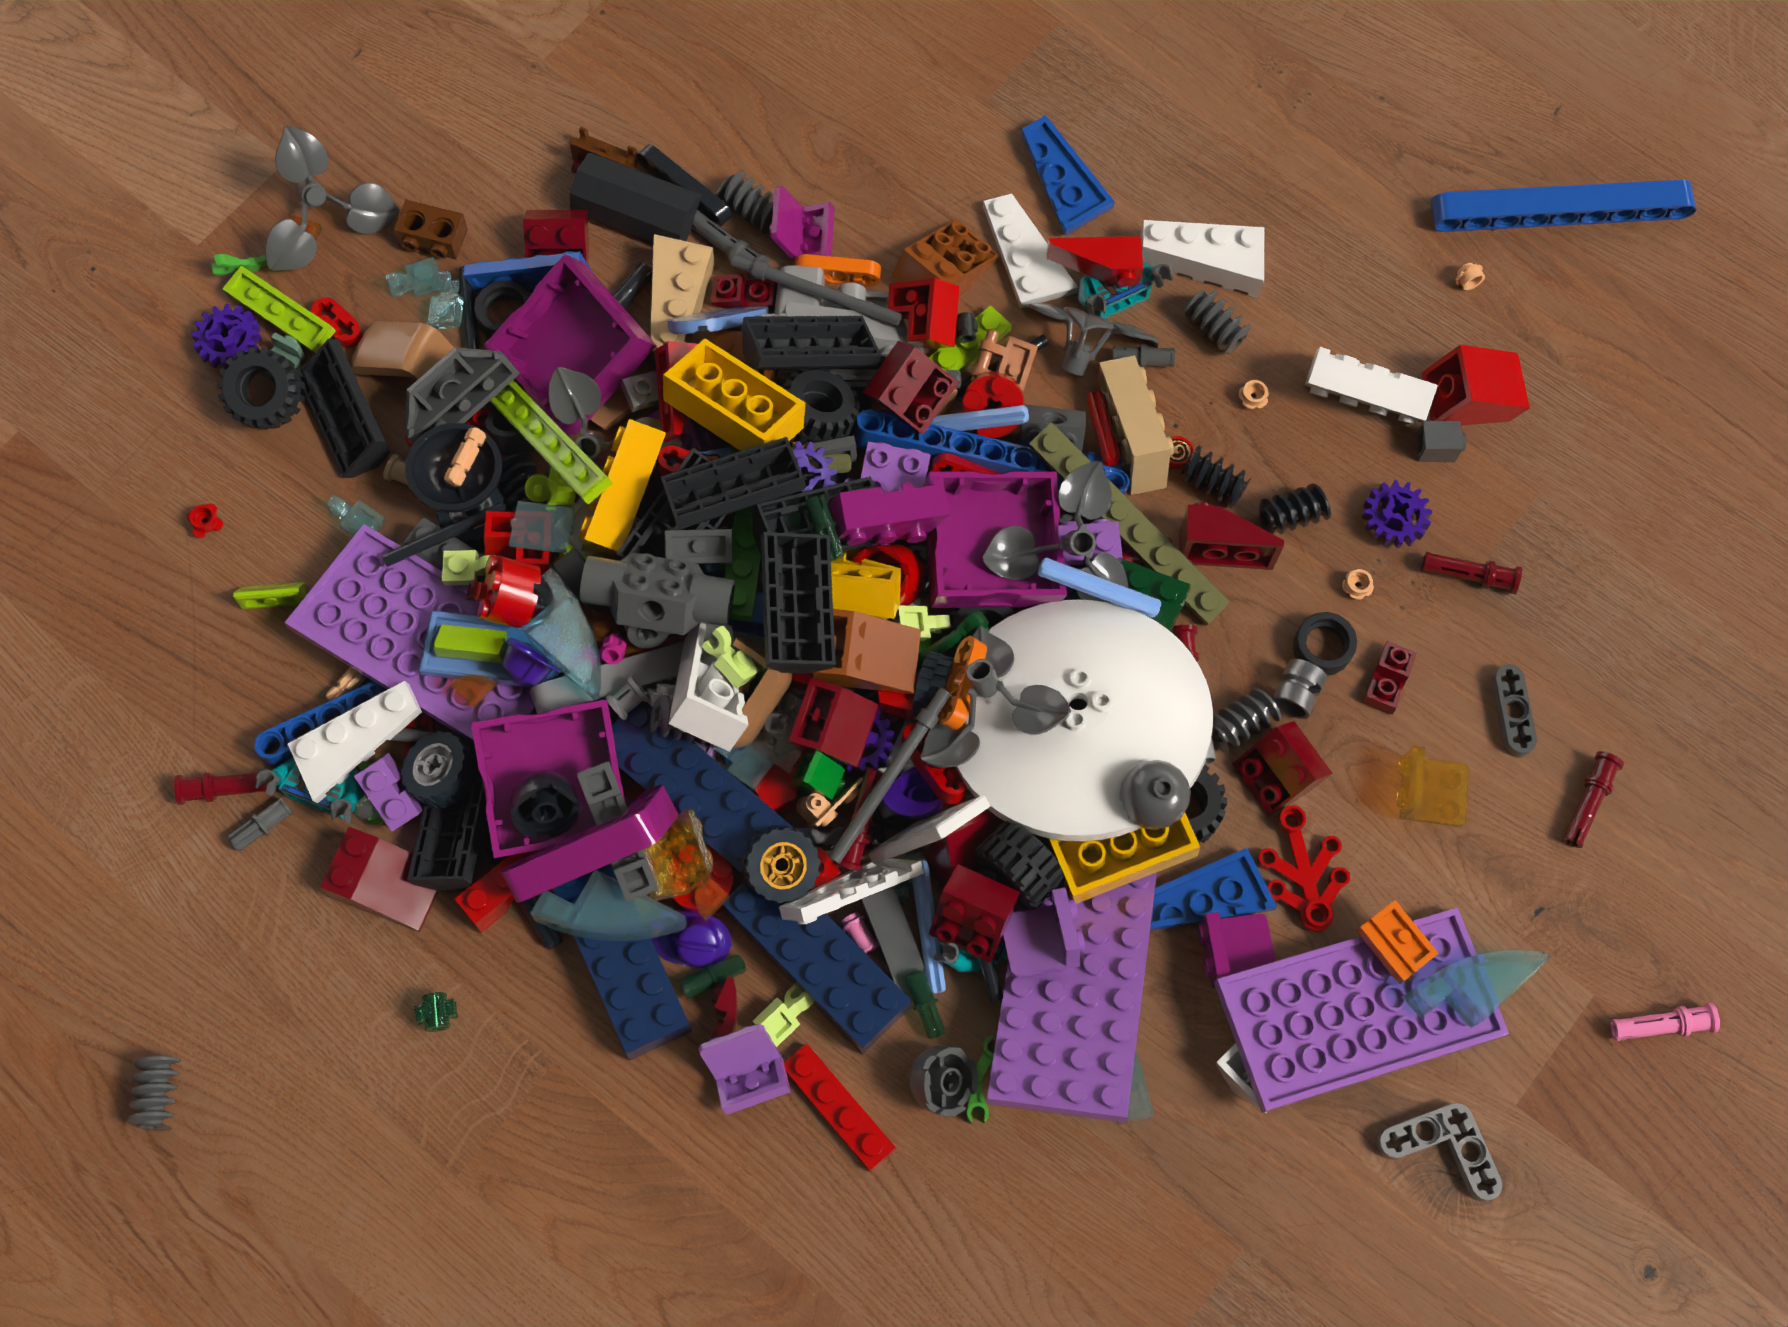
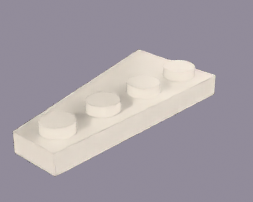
M1013 194L983 201L984 212L1020 308H1024L1027 303H1043L1077 293L1078 286L1063 265L1047 259V242Z
M406 681L397 684L288 743L289 749L314 802L319 803L327 796L325 793L337 783L341 784L350 776V771L362 761L366 762L375 754L374 750L383 742L391 740L422 713L413 691Z
M887 859L873 864L871 860L863 864L861 871L851 870L807 892L804 897H799L795 899L796 901L787 902L779 906L782 920L797 921L800 925L814 922L817 920V916L837 910L842 906L924 874L922 862L917 860Z

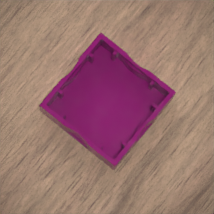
M566 254L560 258L537 284L528 300L513 312L485 343L488 350L501 351L520 372L515 379L522 384L529 397L564 433L574 436L581 429V419L579 418L572 424H564L555 417L550 407L549 384L555 369L564 367L581 372L591 377L597 383L601 392V401L599 408L594 413L585 415L588 422L621 386L622 379L628 378L657 346L586 264Z
M929 472L923 487L930 486L932 479L943 478L950 515L926 536L931 608L1034 607L1040 604L1063 601L1067 596L1066 586L1039 576L1038 569L1028 578L1012 580L993 573L984 564L982 558L993 537L1000 530L1009 526H1021L1031 532L1035 540L1034 548L1060 543L1058 533L1060 508L1057 472H1009L997 475L978 472ZM1063 549L1035 553L1039 565L1044 558L1064 564Z
M607 699L560 707L553 711L537 714H519L471 723L478 768L483 781L486 815L494 858L542 850L597 826L577 777L579 772L609 761L624 799ZM541 770L554 771L566 777L576 790L579 803L578 820L570 830L559 836L550 838L549 833L538 834L539 838H531L520 833L513 825L510 811L512 791L523 777L532 772Z

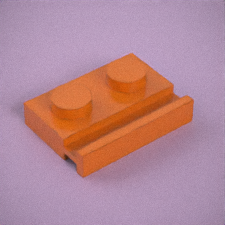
M1396 900L1356 930L1398 984L1403 983L1439 954Z

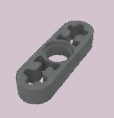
M1507 664L1500 667L1492 677V687L1504 748L1511 756L1521 758L1527 756L1535 748L1537 737L1524 674L1517 666ZM1507 674L1508 678L1511 680L1514 679L1515 682L1512 684L1510 688L1511 695L1505 698L1504 696H1506L1510 692L1508 683L1502 682V678ZM1514 703L1520 706L1522 717L1517 719L1510 717L1506 712V705ZM1524 724V726L1517 730V726ZM1518 731L1520 739L1527 741L1523 748H1521L1519 743H1514L1513 741L1518 736Z

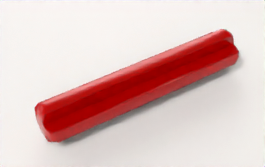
M1099 390L1089 392L1087 404L1103 464L1109 467L1112 465L1117 466L1120 463V453L1104 394Z

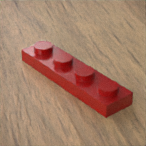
M807 1043L784 1062L786 1073L869 1172L896 1150L893 1143Z

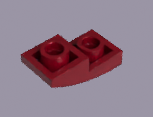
M743 274L713 276L711 304L727 309L766 306L769 311H774L778 283L768 279L765 281L759 279L746 280Z
M1386 641L1362 703L1393 715L1404 685L1410 675L1417 652Z
M727 976L725 984L719 983L712 998V1002L716 1003V1014L725 1017L724 1021L718 1019L711 1035L712 1039L729 1035L736 1030L738 1013L737 991L734 978Z

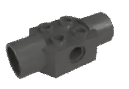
M632 553L621 561L588 556L582 573L580 601L609 607L616 623L619 625L684 635L701 622L728 626L734 600L735 580L704 575L699 564L686 562L681 559L673 560Z

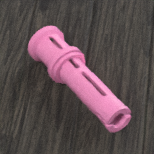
M1713 1002L1705 1003L1704 1007L1687 1009L1685 1006H1678L1673 1012L1611 1020V1032L1615 1041L1668 1033H1677L1685 1037L1690 1036L1691 1032L1708 1030L1710 1033H1715L1720 1029L1719 1013Z

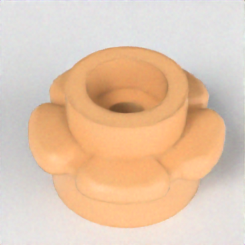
M1473 263L1463 265L1457 271L1456 284L1458 286L1461 285L1464 290H1471L1477 287L1485 278L1482 272V265Z
M1251 380L1239 390V399L1243 401L1242 404L1248 409H1255V407L1263 408L1268 402V389L1259 380ZM1251 394H1255L1257 397L1253 398Z
M1362 569L1348 572L1345 576L1346 579L1342 582L1344 592L1349 593L1350 597L1356 600H1361L1364 596H1369L1373 592V579L1367 571ZM1355 583H1359L1361 587H1356Z

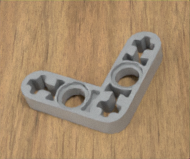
M1450 1104L1389 1127L1381 1132L1377 1138L1378 1151L1383 1157L1390 1160L1400 1159L1446 1141L1467 1190L1474 1199L1481 1202L1490 1201L1498 1197L1502 1191L1500 1175L1473 1114L1463 1104ZM1451 1111L1455 1115H1462L1464 1121L1459 1123L1462 1133L1470 1131L1472 1136H1466L1456 1141L1454 1136L1460 1135L1461 1132L1456 1124L1450 1125L1448 1121L1452 1117ZM1426 1122L1431 1125L1434 1134L1430 1141H1423L1417 1136L1416 1126L1418 1123ZM1408 1132L1410 1141L1399 1145L1397 1153L1394 1148H1387L1386 1142L1390 1140L1389 1134H1391L1393 1139H1397L1407 1135ZM1465 1143H1472L1477 1147L1479 1157L1475 1162H1469L1462 1156L1461 1149ZM1484 1163L1486 1169L1480 1170V1174L1484 1181L1490 1180L1492 1182V1186L1488 1188L1489 1195L1485 1190L1479 1191L1477 1188V1184L1481 1182L1478 1171L1471 1174L1469 1169L1476 1168Z

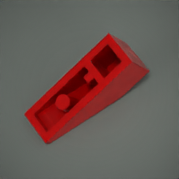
M1141 236L1049 238L1046 253L1047 259L1107 284H1118L1123 287L1140 284L1143 273Z
M667 341L655 350L661 431L666 433L663 442H669L681 435L688 417L663 400V374L699 343Z

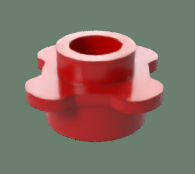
M215 504L199 505L188 512L187 520L193 525V535L195 537L203 538L206 533L220 531L223 528L224 523L217 516L218 508ZM207 518L208 521L203 523V519Z

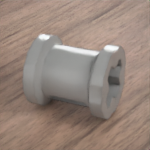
M632 676L627 679L628 683L613 696L609 694L605 697L612 709L623 720H626L628 713L642 701L648 702L650 700L647 693Z

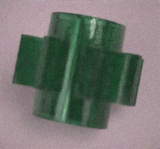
M445 992L421 996L422 1005L414 1006L415 1022H418V1025L424 1024L426 1032L447 1030L451 1028L450 1019L458 1018L456 1002H454V999L447 1000V993Z

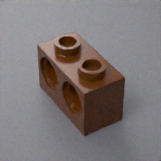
M405 199L394 228V233L399 246L408 251L415 252L419 250L430 253L436 258L445 259L447 257L457 260L468 228L462 213ZM415 227H420V228L417 229V230H411V229H413V228H415ZM444 234H449L447 237L440 238Z

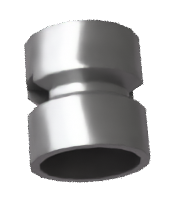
M1291 659L1281 677L1285 682H1280L1277 685L1272 700L1282 713L1297 719H1308L1316 703L1315 696L1321 693L1327 680V675L1318 666L1308 661Z

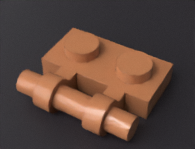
M988 329L985 339L980 342L978 350L981 352L976 366H972L970 376L974 379L984 372H989L988 366L991 357L995 355L1000 357L995 372L1004 373L1018 382L1022 391H1024L1038 346L1012 336L1006 338L1004 346L996 344L999 333Z

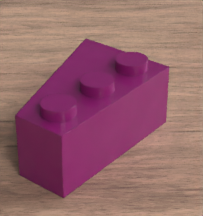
M943 478L932 479L930 486L913 488L912 482L902 483V490L882 492L881 487L839 493L828 504L834 542H847L848 545H859L866 541H877L878 544H888L896 540L907 539L908 543L924 541L926 536L950 515Z

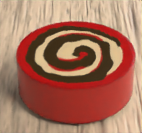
M1171 437L1174 454L1170 456L1169 467L1174 469L1184 468L1194 451L1193 446L1184 437Z

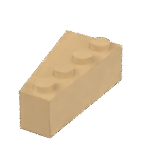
M654 234L651 339L658 348L667 341L692 342L694 333L673 334L669 331L667 320L701 312L715 266L713 247Z
M1135 355L1099 362L1098 384L1100 391L1104 394L1109 417H1112L1111 423L1116 442H1120L1123 471L1130 470V482L1128 485L1130 495L1166 488L1170 456L1174 454V447L1171 437H1166L1164 433L1165 423L1162 414L1156 412L1153 390H1148L1146 386L1147 376L1144 367H1139Z

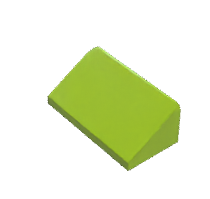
M304 582L244 586L233 593V597L241 609L299 605L306 597V585Z
M442 624L434 643V651L437 657L502 663L508 633L507 631Z

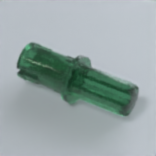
M822 494L819 497L809 498L804 502L807 505L814 526L812 533L830 535L832 562L841 559L844 556V552L835 529L838 524L833 522L825 499L826 496Z
M734 955L712 966L706 964L705 969L680 979L678 982L683 994H685V998L689 1000L713 987L716 989L719 983L726 981L727 976L733 978L744 973L746 966L740 955Z
M925 970L905 976L904 979L914 1002L912 1008L913 1010H918L927 1037L934 1039L942 1036L945 1033V1029L935 1004L939 1000L937 997L934 998Z

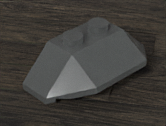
M454 347L407 389L406 436L415 443L420 436L434 427L448 423H465L514 380L520 372L501 351Z

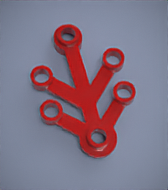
M1287 806L1280 813L1278 824L1282 831L1288 833L1296 867L1278 857L1276 851L1271 848H1265L1260 851L1257 856V864L1264 870L1273 869L1302 888L1305 899L1287 890L1286 885L1281 880H1272L1267 885L1270 893L1271 886L1275 885L1281 889V895L1279 896L1271 893L1274 901H1282L1298 911L1304 927L1313 932H1322L1329 928L1333 922L1334 913L1331 904L1339 891L1349 883L1350 873L1343 867L1333 869L1328 877L1329 885L1320 898L1316 883L1332 857H1335L1341 851L1342 844L1337 837L1327 836L1320 844L1318 856L1313 864L1310 865L1301 831L1306 824V814L1298 806ZM1285 818H1294L1296 826L1287 825ZM1326 842L1334 843L1336 851L1331 852L1327 850ZM1262 855H1270L1273 863H1265L1262 860ZM1334 874H1342L1345 882L1338 883L1334 879ZM1311 912H1319L1322 917L1321 921L1313 920Z

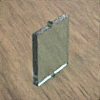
M518 501L515 518L510 521L512 532L509 546L567 553L570 535L574 534L572 523L575 508Z

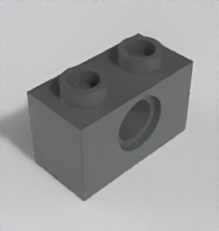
M1025 404L1028 408L1029 421L1021 425L1019 445L1028 447V444L1052 422L1082 452L1086 412Z

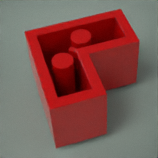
M937 278L889 283L887 309L902 314V318L908 320L907 342L929 349L951 348L955 346L960 286Z
M486 511L484 531L485 556H503L537 565L541 571L540 584L534 583V588H549L552 514Z

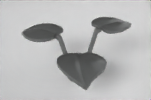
M292 126L284 127L275 154V164L283 178L298 183L296 191L302 200L300 203L301 226L299 227L292 219H283L272 227L265 246V258L269 269L273 271L299 269L308 265L315 257L317 251L316 240L311 233L305 231L307 228L308 206L318 207L325 200H329L344 209H349L346 216L348 226L364 234L381 231L395 220L399 213V207L395 204L389 193L377 184L362 183L356 186L349 195L350 204L326 193L325 189L312 176L322 174L327 169L328 155L324 146L314 136L302 129Z
M1027 303L1024 307V310L1034 309L1044 315L1060 319L1066 324L1067 336L1064 350L1067 352L1061 368L1076 375L1084 376L1089 360L1095 359L1097 352L1111 334L1122 333L1131 337L1147 339L1156 348H1158L1160 343L1154 336L1136 326L1109 322L1097 315L1087 314L1076 308L1064 307L1063 309L1055 305L1042 303ZM1074 321L1082 332L1079 340L1074 339L1072 344ZM1092 328H1108L1092 351H1090L1091 345L1084 342L1088 330Z
M558 367L553 372L549 384L551 410L555 417L564 424H572L579 418L581 419L580 434L582 436L576 440L575 444L593 460L602 453L603 449L611 448L614 442H604L600 434L592 431L588 432L587 418L585 415H590L599 408L601 401L600 389L597 383L588 375L564 367ZM642 417L635 420L661 431L660 419ZM680 436L669 442H663L660 450L669 445L680 448L684 447ZM550 464L545 472V476L548 478L551 470ZM577 493L575 500L580 499V496Z
M1095 461L1079 466L1065 477L1059 487V505L1064 511L1075 513L1074 519L1078 526V530H1072L1065 536L1064 543L1034 548L1035 540L1031 532L1021 526H1009L1000 530L993 537L982 556L984 564L993 573L1003 578L1021 580L1032 576L1037 571L1039 562L1035 553L1065 549L1070 555L1084 556V564L1087 567L1080 569L1081 571L1128 588L1125 570L1116 557L1108 553H1099L1090 561L1092 551L1096 546V539L1089 530H1086V525L1081 520V515L1089 520L1100 518L1110 508L1112 491L1102 463ZM1076 590L1077 595L1081 600L1108 602L1106 600Z
M979 627L972 637L986 644L987 653L985 659L976 660L967 668V676L972 686L968 691L970 695L969 722L967 726L964 723L958 730H952L937 722L926 736L920 758L926 764L948 768L964 764L976 754L980 746V739L971 730L975 726L977 696L989 698L995 695L997 691H1000L1012 705L1017 706L1012 713L1014 725L1019 731L1029 735L1042 734L1059 725L1071 713L1070 706L1059 692L1044 685L1027 686L1021 692L1020 700L1015 699L1004 687L1003 682L998 680V678L1006 675L1012 668L1015 660L1013 650L1005 641L992 635L985 628Z

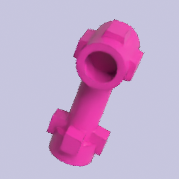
M619 634L609 635L604 639L602 648L588 655H581L579 652L572 655L571 660L567 662L569 672L573 674L587 670L604 661L608 664L619 663L624 658L627 642Z

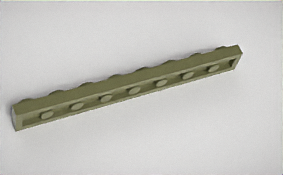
M1052 422L1028 444V447L1053 472H1057V476L1061 481L1079 466L1091 462ZM1108 479L1112 491V502L1109 510L1099 519L1119 522L1121 541L1149 569L1189 583L1191 589L1184 604L1207 626L1230 601Z

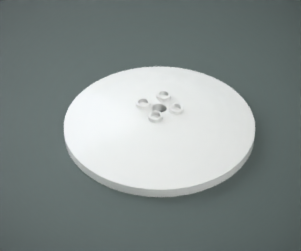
M1063 600L1040 604L1011 615L990 629L989 632L992 635L1005 641L1013 650L1014 664L1010 671L1003 677L998 678V680L1003 682L1004 687L1015 699L1020 700L1021 692L1027 686L1044 685L1059 692L1067 700L1068 704L1075 699H1082L1088 705L1082 710H1074L1070 707L1071 713L1068 718L1048 732L1029 735L1019 731L1014 725L1012 713L1017 706L1012 705L1000 691H997L995 695L989 698L976 697L975 726L971 732L978 735L980 746L976 754L969 761L955 766L975 798L985 796L990 805L989 811L1000 819L1016 823L1038 836L1064 841L1103 840L1121 836L1141 828L1127 817L1128 813L1124 809L1122 800L1120 801L1119 797L1122 781L1127 773L1139 764L1152 760L1170 762L1183 772L1188 779L1189 787H1192L1205 764L1210 748L1213 708L1209 688L1200 666L1185 645L1168 629L1140 612L1116 604L1094 600ZM968 714V717H967V719H966V721H965V725H966V726H967V724H968V722H969V714Z

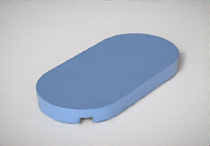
M766 306L721 309L667 320L669 331L673 334H688L705 330L717 331L742 326L744 317H760L761 313L769 314V309Z

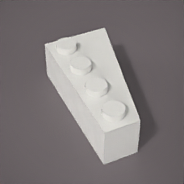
M1154 220L1143 221L1140 236L1144 263L1154 267L1160 264H1167L1174 275L1178 273L1193 277L1192 280L1204 283V280L1220 284L1222 285L1221 288L1233 291L1238 289L1248 292L1247 296L1259 297L1264 283V227Z
M1319 347L1316 350L1305 382V386L1311 387L1309 393L1327 398L1328 394L1331 393L1340 396L1339 402L1353 407H1357L1358 402L1370 405V412L1387 416L1388 411L1399 414V421L1416 425L1417 421H1426L1438 385L1402 373H1390L1389 369L1375 364L1366 363L1364 365L1356 358L1347 355L1336 354L1335 356L1330 354L1331 350Z
M701 622L690 630L684 640L668 724L730 752L748 726L747 716L743 715L742 707L745 704L744 695L739 693V689H736L714 665L717 659L701 647L705 641L711 638L719 645L718 639L712 633L721 625ZM724 626L730 633L731 647L734 649L735 646L732 645L734 643L732 626Z

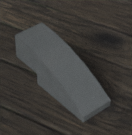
M893 886L860 899V904L872 929L873 937L878 943L879 952L891 980L905 994L927 986L925 967Z

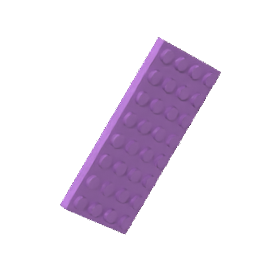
M365 524L362 525L285 622L288 629L387 690L406 681L410 685L422 712L474 743L472 722L536 713L530 695V690L532 689L530 687L420 674L419 669L431 611L477 616L480 602L466 599L468 589L466 585L445 586L442 582V571L416 555L387 567L382 555L401 546ZM560 643L556 668L561 673L555 670L554 679L560 678L565 674L568 669L567 662L571 660L572 655L576 654L575 651Z
M1157 872L1076 904L1078 919L1073 921L1075 929L1082 930L1085 941V950L1080 951V967L1016 978L1011 974L1008 961L987 1104L1127 1123ZM1062 882L1056 889L1066 888L1064 882ZM1052 893L1038 908L1052 906ZM1017 903L1016 912L1030 910Z
M1458 908L1413 921L1439 954L1401 984H1398L1361 937L1252 968L1214 981L1262 1113L1509 1035Z

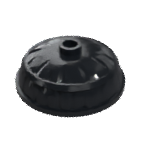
M465 423L443 424L425 432L415 441L407 455L405 474L411 491L419 501L435 510L457 513L471 510L489 498L501 478L502 458L497 444L485 431H483L486 434L485 441L482 447L478 446L479 452L469 472L465 471L466 478L461 486L456 487L447 483L444 480V476L448 468L453 467L451 462L461 443L466 442L464 437L468 429L475 426Z

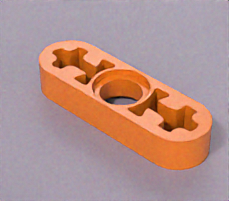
M801 254L794 258L793 266L822 268L824 270L825 283H857L865 287H872L880 282L881 266L872 260Z
M972 636L964 638L956 650L945 690L951 696L937 715L939 718L938 722L952 730L961 728L969 714L970 695L968 691L972 686L967 676V668L972 662L985 659L987 653L986 644Z

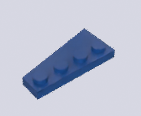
M1046 115L1022 129V139L1065 236L1114 207L1115 201Z
M568 251L557 255H536L522 259L508 258L504 261H481L476 264L464 265L463 276L474 291L480 292L490 283L502 280L513 281L533 293L537 284L564 254L584 262L590 270L591 268L580 252Z
M1245 848L1156 887L1150 931L1200 923L1205 914L1219 912L1220 919L1272 911L1277 908V905L1248 848Z

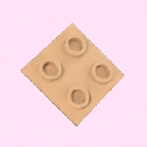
M863 778L847 782L839 797H833L831 801H827L824 796L818 793L800 798L796 803V810L807 822L802 828L826 827L837 816L838 813L835 809L844 802L848 804L859 794L860 789L857 786L863 781Z

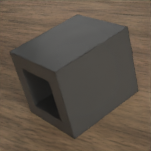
M1423 421L1416 433L1418 462H1455L1460 453L1465 451L1466 434L1461 433V421Z

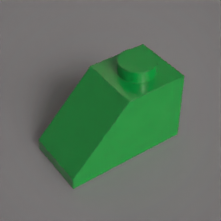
M815 750L802 756L790 786L809 795L814 793L821 794L827 801H831L833 797L838 798L844 788L846 780L842 776L845 769L823 753Z

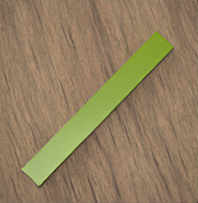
M514 380L490 400L495 408L587 505L613 484L599 467Z

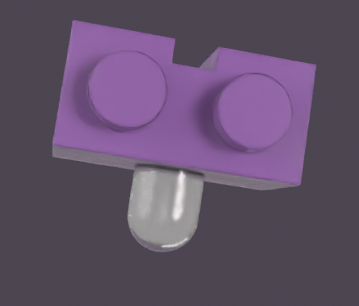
M389 753L354 776L366 793V796L357 801L354 806L355 814L359 818L366 819L379 812L392 832L423 811L424 804L406 791L407 788H404L399 781L403 777L401 770Z

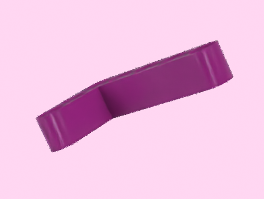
M664 785L655 786L640 794L624 814L513 862L501 870L500 873L517 903L525 901L651 846L663 837L678 817V812Z

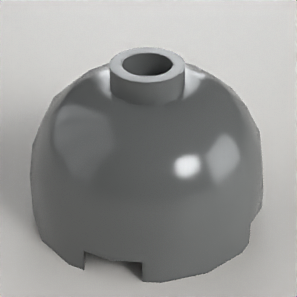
M1152 760L1139 764L1127 773L1121 783L1119 797L1120 801L1122 800L1130 821L1141 828L1158 830L1169 827L1181 819L1189 806L1191 791L1188 779L1178 767L1170 762Z
M933 1046L923 1051L914 1060L909 1071L908 1083L910 1092L919 1106L936 1115L955 1116L966 1109L963 1105L968 1101L970 1094L976 1093L978 1073L974 1060L969 1059L965 1052H963V1049L953 1046Z

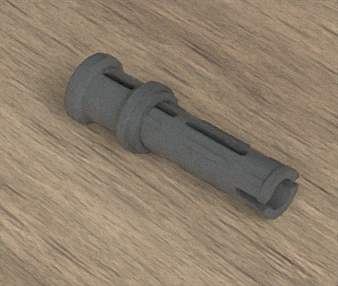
M699 210L696 211L691 229L728 256L730 263L734 255L752 261L761 260L769 263V258L766 255H759L751 249L747 241L737 240ZM748 272L749 278L756 279L751 276V273Z

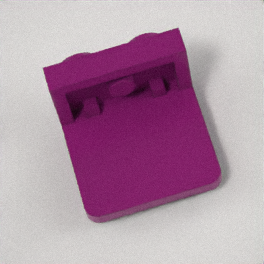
M783 186L775 187L774 197L771 201L773 210L772 224L769 227L771 239L793 261L797 255L801 254L832 256L835 207L830 202L802 207Z
M1219 912L1205 914L1200 925L1197 927L1199 942L1201 945H1204L1206 953L1203 961L1206 977L1211 980L1212 988H1215L1214 981L1219 978L1276 962L1268 920L1264 914L1220 919Z

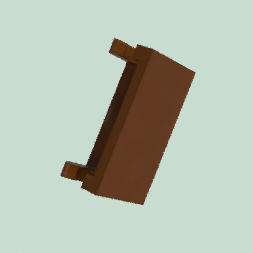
M583 127L579 128L580 138L573 137L569 143L573 161L576 158L584 160L588 153H593L633 169L638 162L636 148L628 146V151L598 140L589 136L588 130Z

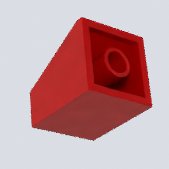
M1459 345L1421 372L1424 381L1438 385L1429 410L1431 421H1461V426L1509 422L1530 409L1518 353Z

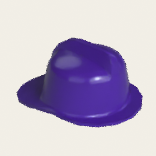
M508 638L509 646L503 659V666L511 674V679L515 685L520 686L524 683L533 686L538 685L552 670L561 673L548 658L533 647L520 640Z
M916 767L910 768L898 777L882 799L885 806L891 811L909 819L930 818L938 813L943 804Z
M670 911L663 914L654 923L651 931V940L656 952L664 960L689 967L712 968L720 964L728 956L731 948V935L727 926L719 919L708 915L687 911Z

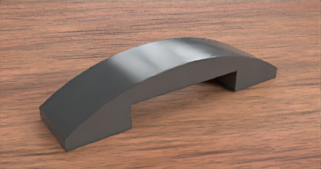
M609 761L577 773L596 825L624 814L627 806ZM643 849L611 863L626 903L659 890Z

